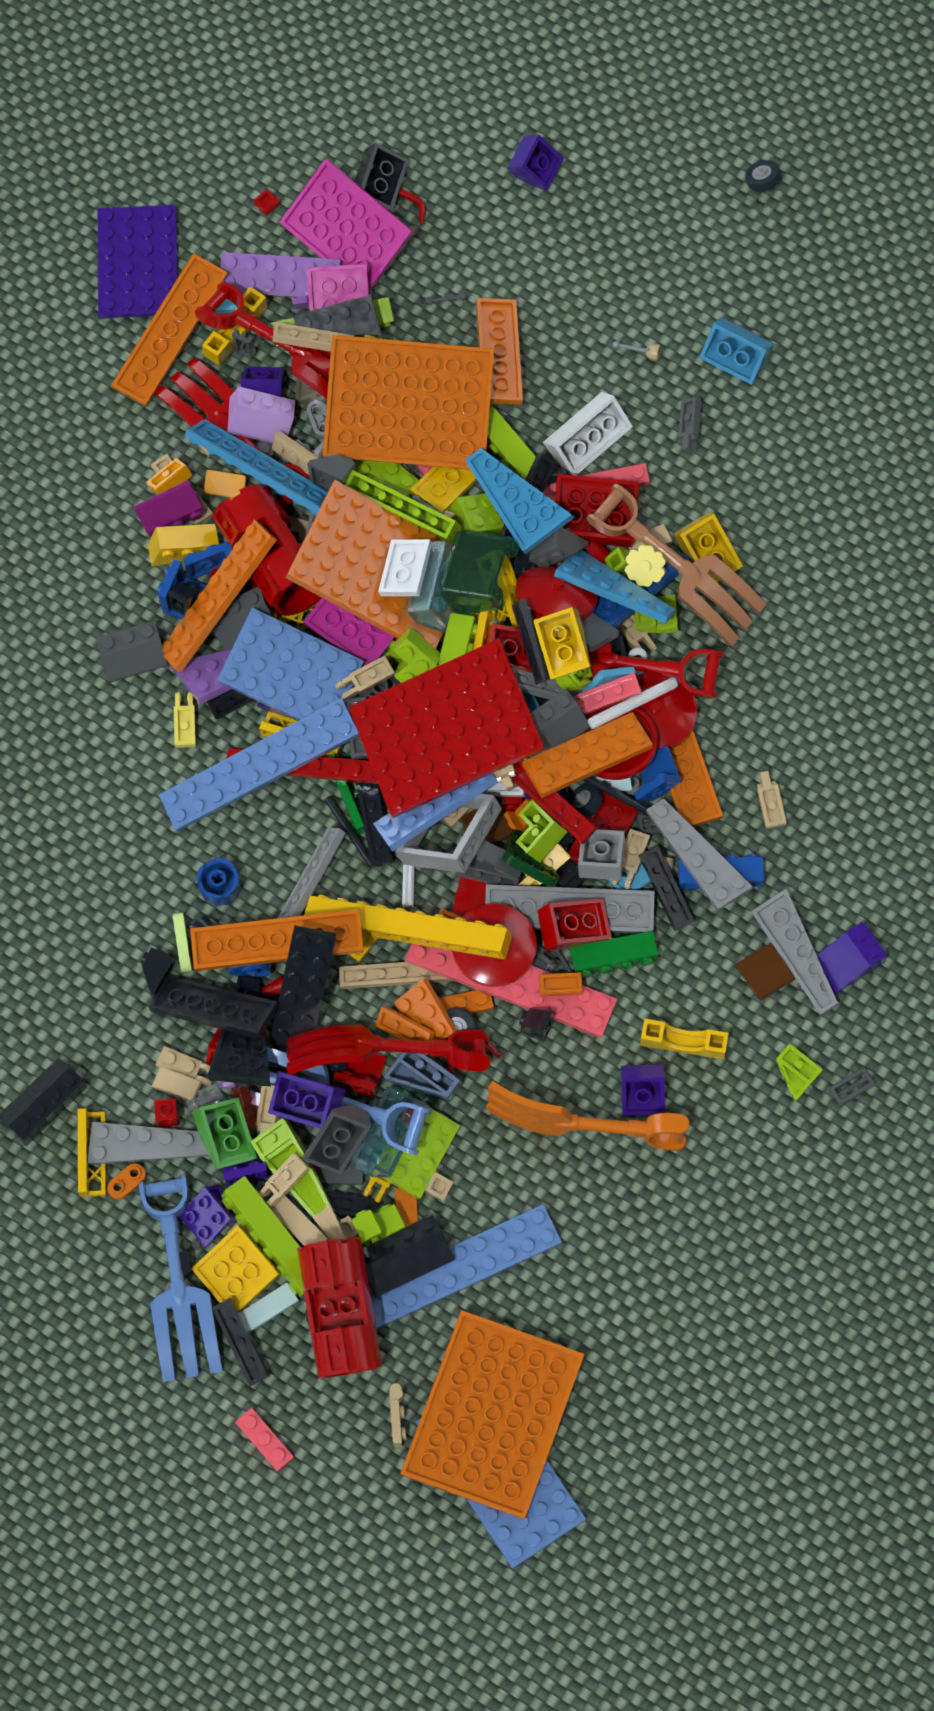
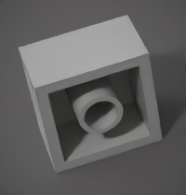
M596 830L584 844H580L579 878L622 879L625 852L624 831Z

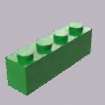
M653 931L570 947L574 973L581 972L582 978L590 977L593 973L601 972V974L613 972V969L622 968V970L633 968L634 965L642 964L647 966L658 961Z

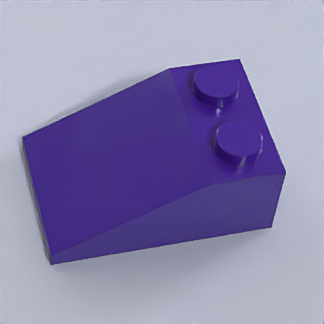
M862 921L820 952L817 958L834 995L884 964L887 954Z

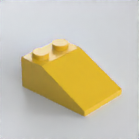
M714 513L704 514L673 534L684 554L691 557L692 563L704 556L715 555L734 572L743 567ZM708 572V573H707V574L710 575L716 582H719V581H720V579H718L716 576H714L711 572Z
M571 607L533 620L551 680L591 667L585 633L577 609Z

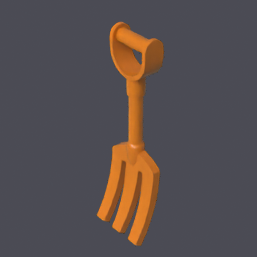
M494 1081L488 1086V1092L490 1093L487 1096L489 1103L486 1105V1110L510 1124L532 1132L551 1136H561L569 1131L577 1130L626 1134L632 1137H642L648 1145L670 1151H679L686 1144L684 1133L687 1132L690 1124L688 1118L682 1114H653L646 1121L630 1119L629 1121L580 1117L577 1114H571L562 1106L545 1104L517 1095Z

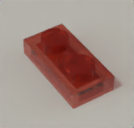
M248 1086L233 1087V1097H239L248 1130L256 1128L255 1122L257 1117L252 1109V1094Z

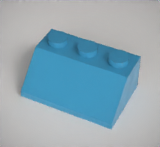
M721 317L714 322L699 358L752 385L767 362L774 344Z

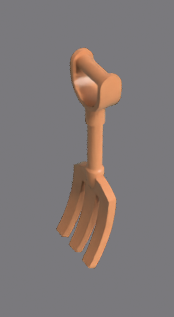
M614 484L611 487V494L594 514H589L586 517L587 521L595 529L607 536L616 537L627 532L638 542H643L645 545H653L655 552L662 551L667 562L682 575L678 588V599L699 615L728 646H733L739 637L694 589L696 588L713 601L742 629H747L753 621L738 603L707 573L711 572L725 583L755 612L760 613L766 606V603L742 578L715 555L704 556L693 563L682 558L649 532V528L636 519L638 506L635 498L622 486ZM621 500L629 506L631 520L627 524L615 527L604 523Z

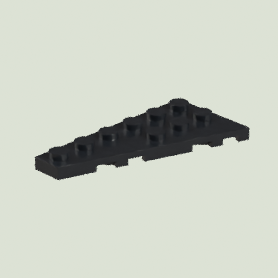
M238 976L234 991L262 998L259 978ZM222 1030L208 1072L209 1080L271 1087L265 1030L259 1039Z

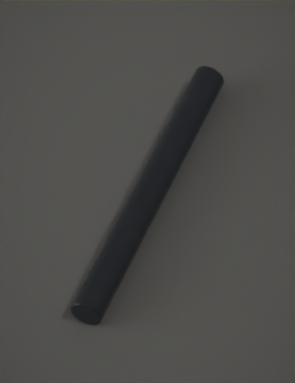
M593 776L583 779L584 782L649 817L646 813L649 807Z
M331 796L327 797L324 800L368 867H371L368 850Z

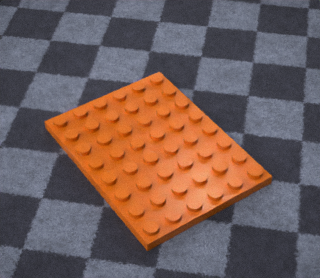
M332 335L322 457L338 454L351 460L471 470L465 460L480 448L486 451L494 349Z
M334 480L285 578L396 638L412 627L436 649L448 624L450 613H453L478 557L426 532L398 515L382 508L379 503ZM430 539L432 547L420 596H381L378 591L391 540ZM451 560L452 562L449 564H453L455 569H458L456 576L454 574L450 575V577H455L454 582L453 578L445 579L444 576L440 578L435 573L437 570L432 568L436 567L433 565H437L435 564L437 562L441 563L440 561L447 563V561Z
M461 1310L400 1475L525 1520L580 1370L584 1354Z

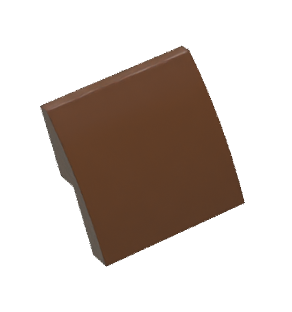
M771 943L735 964L736 969L746 980L748 987L759 1001L795 980L789 967Z

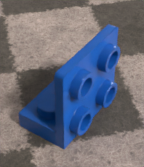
M663 746L657 750L652 762L641 772L644 784L634 795L637 801H655L681 783L668 746Z

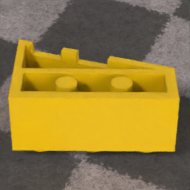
M215 524L156 527L148 543L151 566L172 563L173 559L183 561V558L192 552L198 553L210 545H219Z

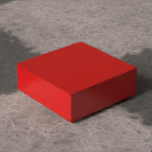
M268 189L253 200V204L265 216H268L281 205L280 200Z

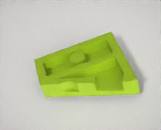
M790 1043L776 1058V1063L795 1102L799 1100L823 1071V1069Z

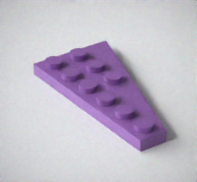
M232 649L192 658L181 673L171 666L174 673L200 705L231 690V688L218 683L217 679Z

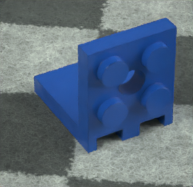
M229 542L210 545L201 552H192L183 558L188 578L194 580L220 567L223 560L232 551ZM246 583L240 590L239 595L248 592Z
M173 559L172 564L166 568V578L163 583L159 584L157 595L163 614L182 620L184 615L172 610L170 607L169 592L181 581L186 584L189 582L196 585L200 593L207 585L185 578L182 563Z

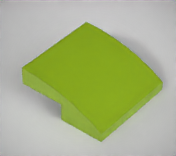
M675 594L657 597L675 609L673 617L666 624L637 611L634 612L636 631L647 633L679 632Z

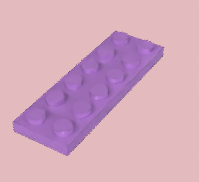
M222 252L221 269L228 272L224 282L231 284L242 294L249 287H252L264 296L309 297L308 267L341 266L340 259Z

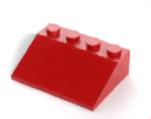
M557 474L554 502L575 517L562 528L587 541L595 540L601 545L632 548L634 538L627 532L616 537L607 536L595 529L587 521L586 517L596 512L611 494V487L614 484H618L626 489L635 498L637 503L639 482ZM621 500L604 523L615 527L627 524L631 520L629 506Z

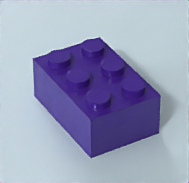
M278 1072L268 1113L321 1128L331 1110L341 1107L345 1089L296 1074L290 1075L287 1072Z

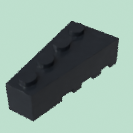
M372 294L293 316L296 326L348 335L382 334Z

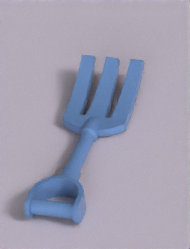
M267 1047L268 1061L286 1067L289 1062L287 1053ZM325 1065L300 1071V1073L312 1077L313 1080L330 1084L329 1072ZM269 1071L271 1085H275L278 1073ZM244 1088L240 1089L239 1100L259 1106L260 1092ZM343 1096L341 1107L353 1105L368 1111L370 1122L382 1126L383 1136L389 1145L398 1150L418 1155L419 1150L416 1147L426 1114H430L432 1109L420 1104L400 1102L386 1110ZM412 1108L414 1111L404 1143H402L396 1136L395 1122L402 1111Z
M182 1174L179 1179L145 1185L143 1181L139 1182L140 1197L146 1212L153 1219L160 1221L171 1279L170 1289L157 1296L150 1304L163 1382L175 1380L167 1313L169 1309L173 1310L187 1378L199 1376L191 1313L192 1305L197 1307L211 1374L223 1372L210 1294L200 1288L187 1286L181 1268L177 1219L189 1205L190 1195L186 1174ZM183 1191L180 1203L172 1210L157 1211L152 1209L147 1203L148 1197Z

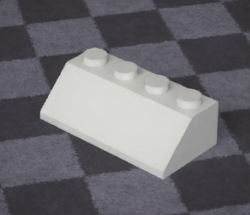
M601 392L543 443L551 456L570 475L576 476L633 426L615 397Z

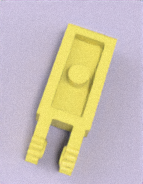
M180 692L175 693V748L196 747L195 706L193 695L190 692L187 695L188 706H181L182 698Z

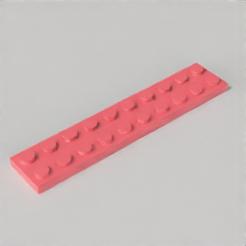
M411 944L405 958L407 963L529 1010L533 1008L550 1011L553 1013V1020L601 1039L617 1002L616 998L583 985L582 995L540 997L539 974L553 973L532 965L527 973L514 983L500 987H488L477 984L467 978L456 965L451 950Z

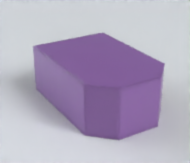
M309 297L292 298L293 310L309 308Z

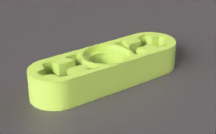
M184 913L173 914L181 972L192 971Z

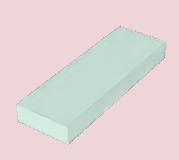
M285 1283L241 1311L240 1314L251 1333L298 1303L299 1300L290 1290L288 1283Z

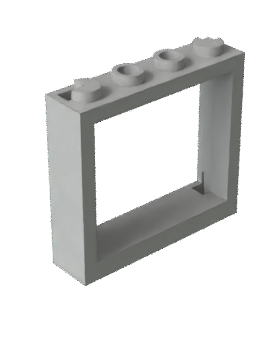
M479 794L461 806L478 809L453 854L417 849L428 830L427 828L396 849L395 852L403 865L465 873L502 809L494 795Z

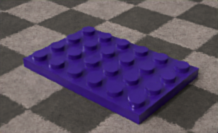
M176 205L97 208L99 319L155 316L178 279Z

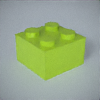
M486 493L457 497L448 509V511L457 515L455 521L462 526L458 534L462 545L497 540L505 524Z

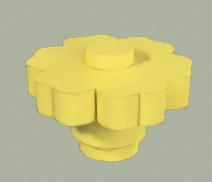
M643 544L638 549H632L625 559L629 564L626 566L625 572L630 580H636L638 586L649 587L653 582L661 581L666 573L663 566L667 560L662 551L655 552L653 545Z

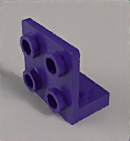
M256 1150L257 1159L223 1168L227 1188L244 1176L249 1182L269 1178L265 1162L260 1159Z
M219 1185L204 1187L180 1215V1218L204 1247H208L227 1224L237 1223L236 1214L232 1209H227L222 1202L224 1191Z

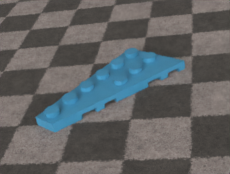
M482 448L465 460L525 554L575 518Z
M579 550L571 555L555 571L554 577L563 579L566 582L665 624L673 617L674 608L583 550Z

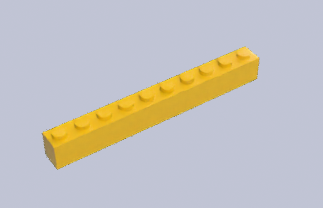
M324 895L310 896L304 914L305 916L359 909L362 936L505 960L512 938L508 929L500 924L490 926L481 921L472 923L462 918L448 919L440 914L430 916L421 911L412 913L403 908H395L394 910L380 904L370 906L362 901L352 903L343 898L334 900Z

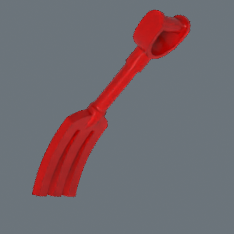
M220 282L214 295L204 306H199L195 310L197 319L209 327L226 330L239 325L271 342L273 341V328L245 311L242 293L227 282ZM226 299L238 308L229 314L215 313ZM273 342L292 355L291 375L309 385L327 400L328 381L317 372L329 379V358L331 352Z
M194 357L187 363L188 368L224 404L220 405L201 387L179 371L172 375L170 379L207 416L206 420L227 432L230 396L234 391L212 370ZM160 385L154 392L157 398L177 413L190 427L204 420L193 408L163 385ZM230 433L231 435L237 437L243 442L259 450V448L248 437ZM283 464L310 480L309 475L300 467L292 464ZM281 495L276 499L285 513V509L293 503L292 499L285 495Z
M611 642L593 652L588 651L592 676L589 678L590 681L600 670L634 667L635 671L680 678L682 685L692 695L701 698L717 699L718 694L714 692L720 658H724L723 652L708 649L694 650L688 653L681 662L620 656L617 653H612ZM699 657H707L702 690L691 688L686 681L688 665Z
M363 1025L330 1026L310 1030L288 1038L287 1046L290 1050L287 1051L289 1062L286 1069L290 1075H293L297 1072L326 1064L364 1062L373 1053L383 1051L446 1057L448 1063L453 1067L466 1071L481 1072L487 1070L490 1066V1058L486 1054V1046L489 1041L488 1035L481 1030L456 1031L449 1036L448 1040L430 1039V1041L373 1036L372 1032ZM463 1049H473V1052H472V1051H466V1050H463Z

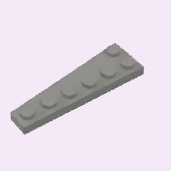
M662 799L646 810V813L717 911L752 890V885L665 799Z
M784 889L752 910V914L820 1016L839 1005L788 891Z
M92 1122L87 1163L88 1165H100L141 1160L156 1161L157 1159L210 1157L198 1131Z

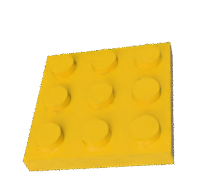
M237 1225L191 1268L219 1303L233 1298L239 1312L281 1274L240 1225Z

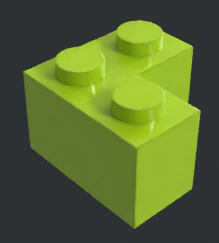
M412 627L397 638L393 651L403 659L398 664L394 677L402 683L435 668L438 664L441 653Z
M532 799L518 814L529 827L516 843L528 855L541 863L568 831Z
M395 1204L381 1207L379 1209L380 1212L376 1214L371 1210H363L356 1214V1218L352 1219V1222L359 1237L362 1239V1243L369 1246L407 1228Z

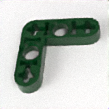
M513 830L504 848L503 861L548 887H555L560 879V875L552 868L526 855L525 851L516 843L523 832Z

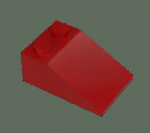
M493 623L487 627L485 644L499 638L512 668L532 673L519 629Z
M603 898L549 903L537 910L546 951L567 949L573 946L612 939Z

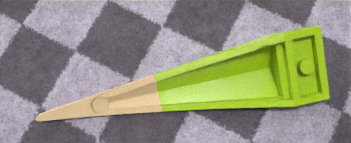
M286 1118L280 1119L250 1141L260 1159L265 1162V1165L273 1173L293 1153H297L301 1158L306 1153L300 1137L296 1135ZM304 1161L311 1169L297 1182L290 1192L330 1240H347L313 1165Z

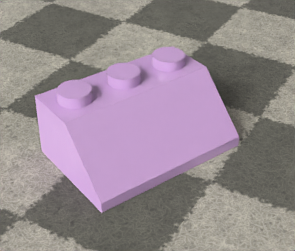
M238 387L230 396L227 432L273 444L276 432L281 431L288 436L294 419L295 400Z

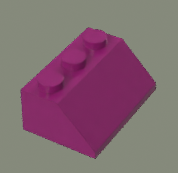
M188 480L133 507L150 537H152L156 527L184 526V523L198 520L203 514L207 513L197 491Z

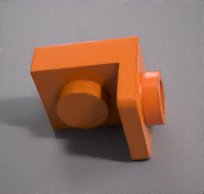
M526 799L515 812L507 811L504 814L508 825L513 830L526 831L529 827L518 814L532 799Z

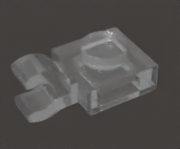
M217 1083L197 1091L199 1097L187 1101L186 1104L190 1115H193L192 1113L199 1107L222 1102L225 1099Z

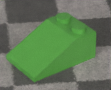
M239 1097L199 1107L192 1113L198 1134L216 1170L257 1159L255 1149L250 1142L252 1140Z

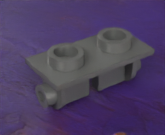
M537 943L536 955L532 966L553 973L561 965V962Z

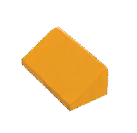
M175 458L149 479L146 484L158 495L187 481L192 474L187 465Z
M207 470L204 494L234 498L240 494V489L247 486V477L245 475Z

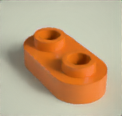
M139 1164L127 1166L109 1182L107 1187L109 1195L115 1200L125 1199L139 1187V1182L145 1181L146 1172L144 1168ZM133 1171L138 1172V1175L136 1177L131 1176V1173ZM116 1185L122 1186L119 1191H115L114 1188Z

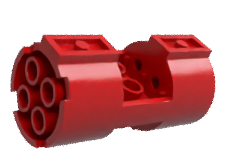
M256 484L240 489V494L233 499L228 497L224 502L218 504L212 518L231 547L241 539L246 528L254 520L264 526L277 540L251 577L269 605L273 606L280 615L290 616L306 611L322 597L285 578L302 543L297 542L295 536L289 530L292 525L290 519L265 485Z
M350 1237L347 1240H326L306 1244L303 1248L298 1247L297 1253L318 1379L383 1368L361 1237Z

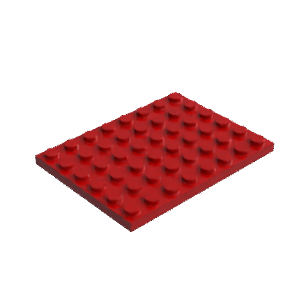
M499 638L348 707L392 818L545 750Z

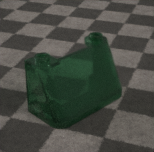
M460 530L456 533L439 583L442 597L456 614L465 615L500 608L504 595L496 582L505 555L508 558H513L517 555L519 551L517 541L513 537L471 530Z

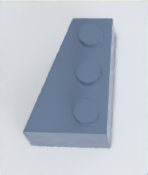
M401 1053L384 1076L386 1082L447 1101H451L463 1085L458 1078L425 1054Z

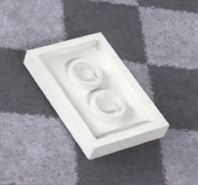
M430 539L391 540L378 591L381 596H420L432 547Z

